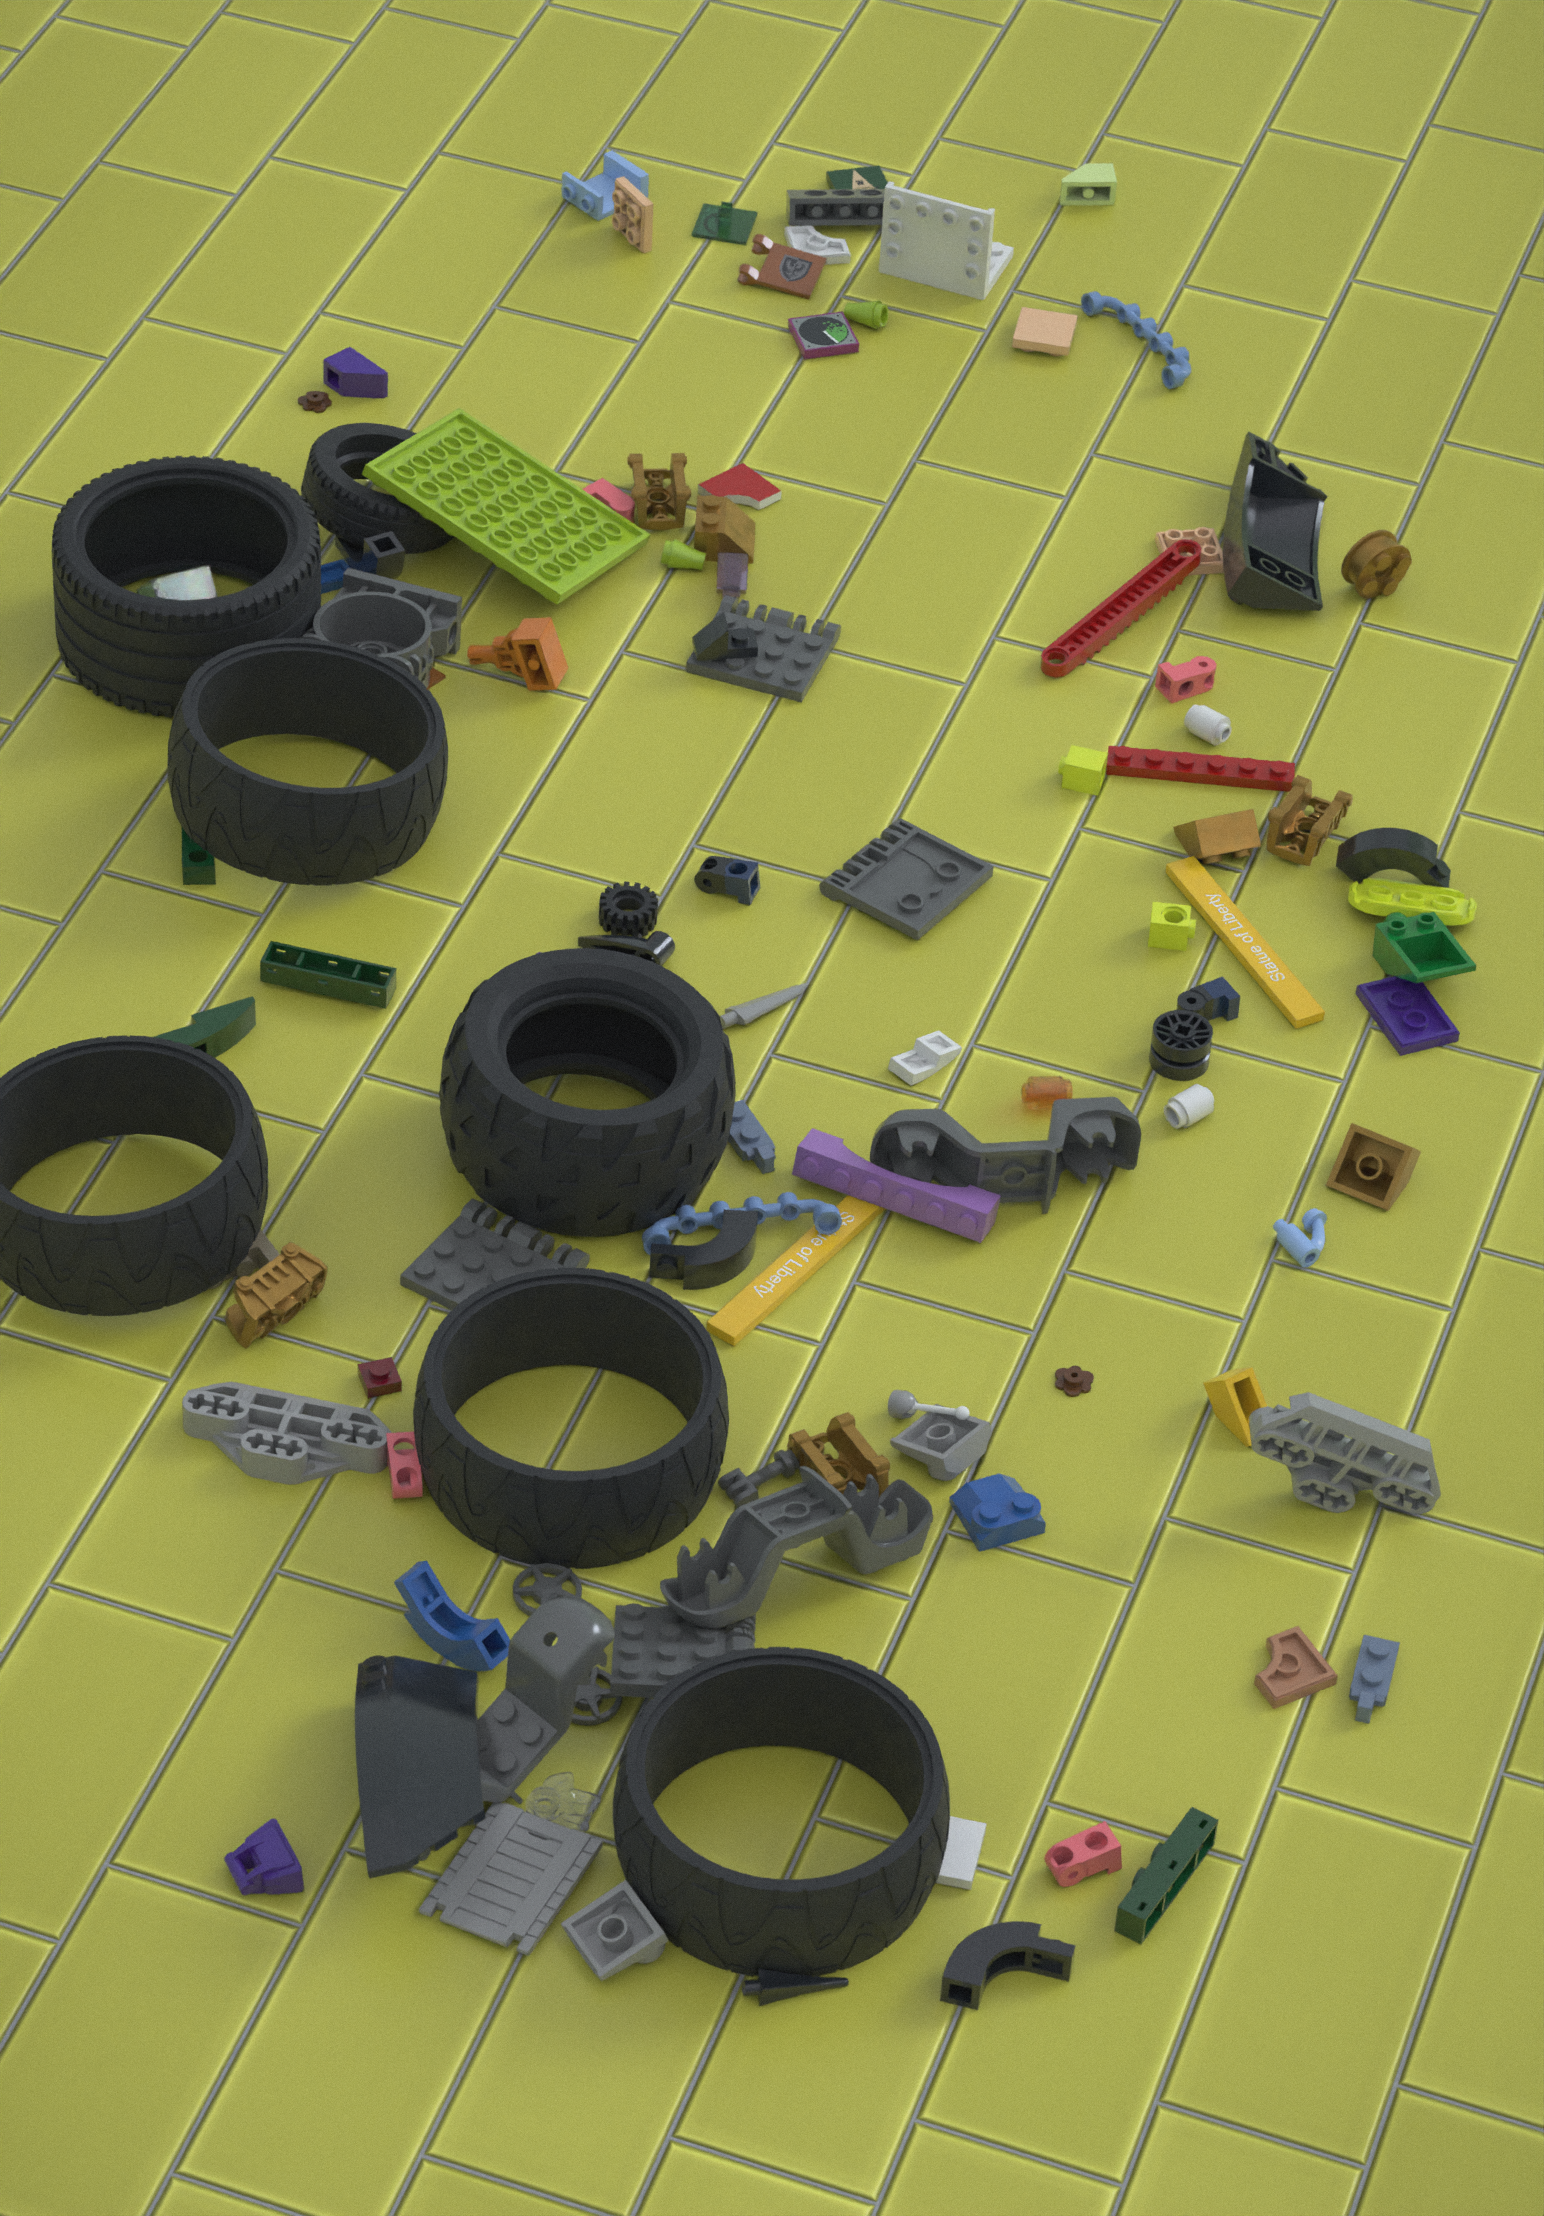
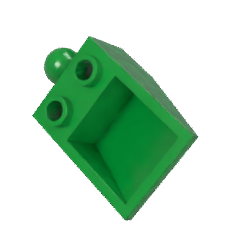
M1393 912L1385 918L1384 922L1375 924L1372 956L1386 974L1414 983H1420L1476 971V964L1435 912L1421 913L1411 917H1406L1400 912Z

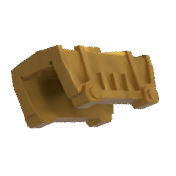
M642 453L629 454V457H627V465L633 470L634 487L631 490V498L637 503L640 528L665 530L684 527L686 504L691 497V489H689V486H686L684 468L685 464H687L685 453L671 454L670 470H667V468L644 469ZM645 479L648 481V484L650 485L649 488L645 485ZM670 479L671 484L664 488L663 480ZM652 513L654 518L647 520V515ZM667 513L673 515L675 520L673 518L668 519Z
M1300 775L1294 777L1291 791L1278 808L1273 807L1268 813V822L1270 824L1267 837V851L1288 861L1310 866L1314 856L1319 855L1322 845L1332 831L1338 829L1340 820L1346 817L1348 809L1353 802L1352 794L1339 790L1332 802L1316 796L1312 797L1311 779ZM1308 805L1314 807V813L1305 817L1303 811ZM1300 830H1310V834L1302 833ZM1291 841V844L1285 847L1279 845L1282 842ZM1306 847L1303 856L1302 853H1300V850H1303Z
M289 1242L282 1247L279 1256L250 1277L242 1276L239 1278L233 1289L234 1298L238 1304H233L229 1307L225 1314V1322L237 1342L247 1349L258 1337L265 1338L279 1324H286L293 1319L299 1311L305 1308L304 1304L311 1298H316L323 1290L328 1267L316 1256Z
M849 1412L833 1417L826 1433L822 1432L810 1437L805 1429L789 1434L787 1450L790 1449L795 1454L799 1467L806 1466L814 1470L840 1493L844 1494L846 1486L850 1481L856 1485V1492L858 1489L863 1490L868 1474H871L879 1484V1497L889 1486L888 1471L890 1470V1463L888 1458L884 1455H877L855 1427V1418ZM830 1442L839 1453L838 1459H834L830 1454L824 1455L825 1443Z

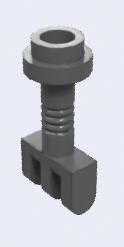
M781 1449L774 1453V1462L748 1476H745L737 1468L722 1476L718 1480V1486L722 1490H726V1495L731 1500L734 1499L733 1503L738 1508L741 1505L759 1499L756 1487L780 1474L786 1478L795 1475V1470L799 1469V1462L790 1449L787 1451Z

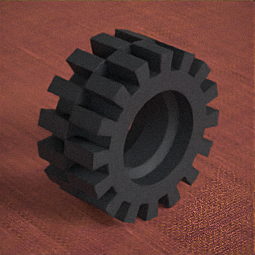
M624 882V886L615 883L613 884V889L609 886L605 888V893L602 892L599 899V924L603 926V930L606 933L611 930V935L621 934L623 936L632 935L633 937H638V933H640L644 937L648 935V930L651 932L654 930L657 924L658 899L654 891L650 892V888L647 886L641 889V883L635 882L634 886H629L630 882Z

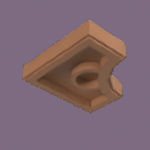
M1299 1626L1267 1638L1265 1647L1271 1657V1661L1265 1670L1255 1675L1254 1684L1273 1709L1336 1685L1338 1675Z

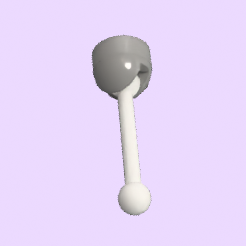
M894 1390L888 1400V1412L892 1418L907 1419L912 1417L917 1410L954 1415L959 1420H965L969 1416V1410L965 1406H959L956 1409L919 1404L912 1393L903 1390Z

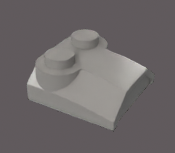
M927 1412L898 1436L892 1438L890 1444L904 1454L927 1464L928 1472L933 1478L949 1481L957 1477L958 1474L986 1452L992 1432L990 1422L970 1415L965 1420H959L954 1415Z
M626 1880L561 1923L578 1952L601 1981L636 1962L650 1963L661 1956L665 1943L668 1942L664 1931Z

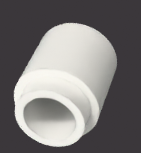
M1193 705L1188 710L1184 719V725L1188 727L1190 733L1212 745H1219L1221 742H1225L1232 731L1230 719L1206 705Z
M1194 1084L1168 1100V1104L1164 1106V1115L1172 1127L1176 1129L1182 1126L1187 1128L1213 1112L1214 1096L1208 1088Z

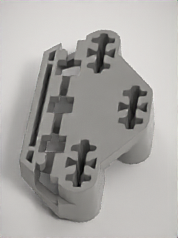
M236 1382L218 1383L188 1390L182 1401L183 1429L185 1433L194 1438L212 1441L246 1475L254 1478L295 1485L347 1470L374 1474L381 1472L387 1466L386 1433L392 1432L369 1409Z
M1309 1392L1290 1396L1291 1409L1277 1404L1275 1408L1262 1407L1250 1414L1249 1427L1252 1449L1261 1456L1287 1466L1291 1473L1293 1494L1299 1500L1330 1512L1340 1513L1348 1511L1354 1506L1355 1494H1359L1358 1491L1373 1490L1374 1497L1380 1502L1409 1513L1423 1514L1433 1509L1436 1501L1441 1496L1430 1439Z

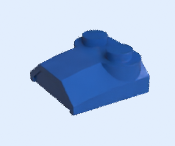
M999 1473L967 1482L949 1497V1503L979 1552L1045 1533L1046 1523L1040 1514V1501L1034 1495L1026 1493L1015 1478Z

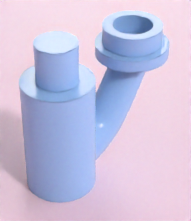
M1316 1208L1310 1209L1304 1214L1302 1223L1304 1224V1229L1308 1233H1312L1311 1240L1295 1224H1287L1283 1219L1277 1220L1273 1225V1229L1278 1233L1277 1241L1302 1267L1313 1265L1320 1256V1252L1325 1244L1324 1224L1326 1223L1327 1215Z

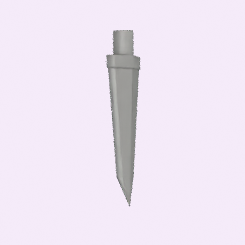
M809 982L726 1008L725 1014L720 1016L722 1028L725 1029L734 1024L746 1025L752 1020L802 995Z

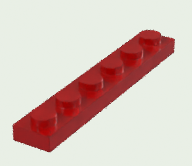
M1108 745L1106 775L1290 792L1295 776V763Z

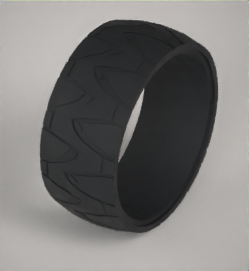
M305 638L263 640L237 646L211 658L198 668L189 679L175 709L168 740L167 778L174 812L185 832L203 850H207L209 854L229 866L261 878L265 877L269 880L284 883L312 884L313 886L349 884L372 879L375 876H381L392 871V869L400 867L410 860L425 843L439 814L447 782L448 741L442 710L430 690H427L426 686L410 672L384 657H379L377 654L354 646L325 640ZM277 734L308 735L338 741L363 750L387 764L397 774L377 782L353 787H306L273 780L254 773L226 757L219 749L252 737Z
M127 1035L107 1036V1038H90L61 1045L58 1048H52L20 1063L0 1078V1279L21 1296H26L27 1299L37 1304L63 1312L68 1311V1313L79 1315L92 1314V1316L139 1314V1312L145 1313L159 1310L162 1307H169L208 1290L207 1288L213 1287L223 1280L227 1274L229 1275L247 1257L249 1249L261 1229L267 1204L269 1186L268 1156L261 1123L249 1095L241 1081L222 1062L192 1046L180 1042L175 1043L163 1038L131 1035L130 1037ZM141 1134L170 1137L197 1145L222 1160L220 1165L207 1178L184 1194L160 1205L124 1214L85 1216L60 1213L33 1205L10 1192L14 1184L26 1172L47 1157L73 1145L109 1136Z
M551 1268L535 1270L532 1273L517 1274L494 1282L486 1288L483 1287L468 1296L467 1300L465 1299L459 1303L440 1323L438 1330L436 1329L430 1340L417 1377L416 1399L413 1408L415 1445L419 1464L434 1502L441 1513H444L447 1520L467 1538L495 1554L497 1552L500 1556L529 1565L549 1563L561 1565L568 1569H589L619 1564L625 1560L627 1562L644 1556L645 1553L659 1549L684 1531L685 1527L687 1528L697 1518L699 1512L705 1506L721 1470L720 1466L724 1459L729 1428L728 1395L722 1366L711 1336L698 1318L677 1299L674 1300L666 1292L638 1279H631L626 1275L588 1268ZM580 1365L615 1371L649 1385L672 1402L688 1423L667 1444L638 1460L605 1469L564 1471L520 1463L489 1449L468 1433L454 1415L478 1391L508 1375L537 1367Z
M790 1647L750 1648L716 1656L715 1659L710 1658L694 1665L692 1669H687L665 1684L654 1695L653 1699L649 1700L636 1720L619 1761L620 1768L617 1772L614 1790L613 1825L617 1856L626 1881L664 1931L667 1939L676 1947H681L684 1952L709 1965L727 1971L731 1970L733 1973L758 1976V1968L783 1973L821 1976L835 1973L836 1970L841 1971L872 1958L883 1951V1948H887L912 1925L938 1879L944 1859L950 1827L949 1781L939 1743L928 1720L913 1700H909L908 1696L887 1678L871 1669L868 1670L866 1666L850 1659L845 1660L843 1657L822 1651L796 1647L794 1649ZM790 1746L834 1756L864 1771L891 1794L905 1814L909 1825L898 1839L883 1852L849 1870L817 1878L772 1879L748 1875L725 1868L696 1853L670 1831L660 1818L653 1804L662 1791L675 1778L699 1762L715 1755L747 1747Z

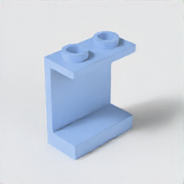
M611 150L604 154L603 173L582 182L567 171L562 173V197L599 221L614 214L612 193L615 191L616 178L624 176L648 198L649 174Z

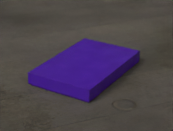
M1392 976L1357 985L1355 994L1400 1056L1459 1040L1460 1032L1423 982L1414 983Z

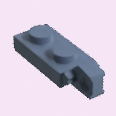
M744 1100L735 1102L728 1142L742 1161L752 1159L762 1174L775 1171L774 1159H776V1155L774 1154L775 1146L773 1141Z
M1363 1635L1349 1693L1350 1700L1358 1701L1355 1721L1369 1724L1373 1706L1383 1707L1386 1705L1398 1655L1399 1642Z

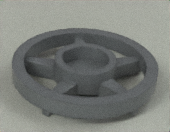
M532 1564L531 1567L526 1568L516 1577L513 1584V1599L523 1613L531 1616L536 1609L527 1605L520 1596H533L534 1601L542 1605L544 1602L559 1596L581 1598L582 1586L579 1578L571 1569L557 1564ZM548 1572L556 1573L559 1575L552 1578L545 1577L542 1573ZM532 1575L534 1576L536 1581L533 1585L519 1588L524 1580ZM567 1579L574 1585L576 1595L562 1589V1584Z
M595 1666L590 1671L591 1683L589 1685H578L574 1707L582 1711H591L593 1716H580L573 1713L571 1722L574 1724L597 1725L604 1723L614 1717L621 1707L622 1696H610V1689L601 1688L596 1684L597 1678L611 1685V1674L599 1669V1667ZM616 1698L615 1703L609 1710L602 1714L599 1713L598 1707L601 1705L602 1699Z

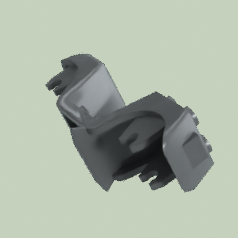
M1116 1097L1055 1100L1052 1103L1047 1140L981 1143L941 1109H904L891 1114L876 1129L872 1138L870 1162L885 1170L922 1182L931 1183L933 1179L940 1185L951 1187H968L970 1184L1000 1195V1203L1041 1201L1042 1214H1047L1051 1199L1056 1196L1060 1176L1065 1169L1069 1170L1082 1184H1086L1087 1176L1090 1173L1099 1175L1101 1181L1107 1183L1110 1176L1108 1163L1126 1170L1135 1169L1142 1134L1138 1118Z
M801 1466L799 1471L803 1482L738 1507L727 1520L713 1549L705 1538L700 1539V1549L692 1557H690L689 1549L685 1545L681 1546L677 1556V1578L662 1580L660 1582V1589L668 1605L685 1621L700 1628H723L748 1618L759 1610L785 1551L797 1548L820 1537H823L825 1544L860 1574L874 1573L879 1569L920 1554L933 1520L931 1504L929 1500L904 1480L898 1479L892 1482L879 1497V1484L871 1474H868L865 1480L866 1485L862 1491L856 1492V1485L850 1481L846 1486L844 1494H842L814 1470Z
M559 1596L544 1602L511 1638L508 1648L505 1689L478 1719V1745L483 1801L501 1803L510 1797L518 1804L523 1802V1799L515 1790L569 1728L573 1717L578 1685H589L591 1683L589 1673L594 1666L599 1664L601 1667H605L607 1665V1655L603 1649L613 1641L615 1631L606 1615L586 1600L574 1596ZM558 1637L556 1644L552 1646L554 1640ZM430 1847L417 1855L419 1861H424L428 1858L431 1852Z

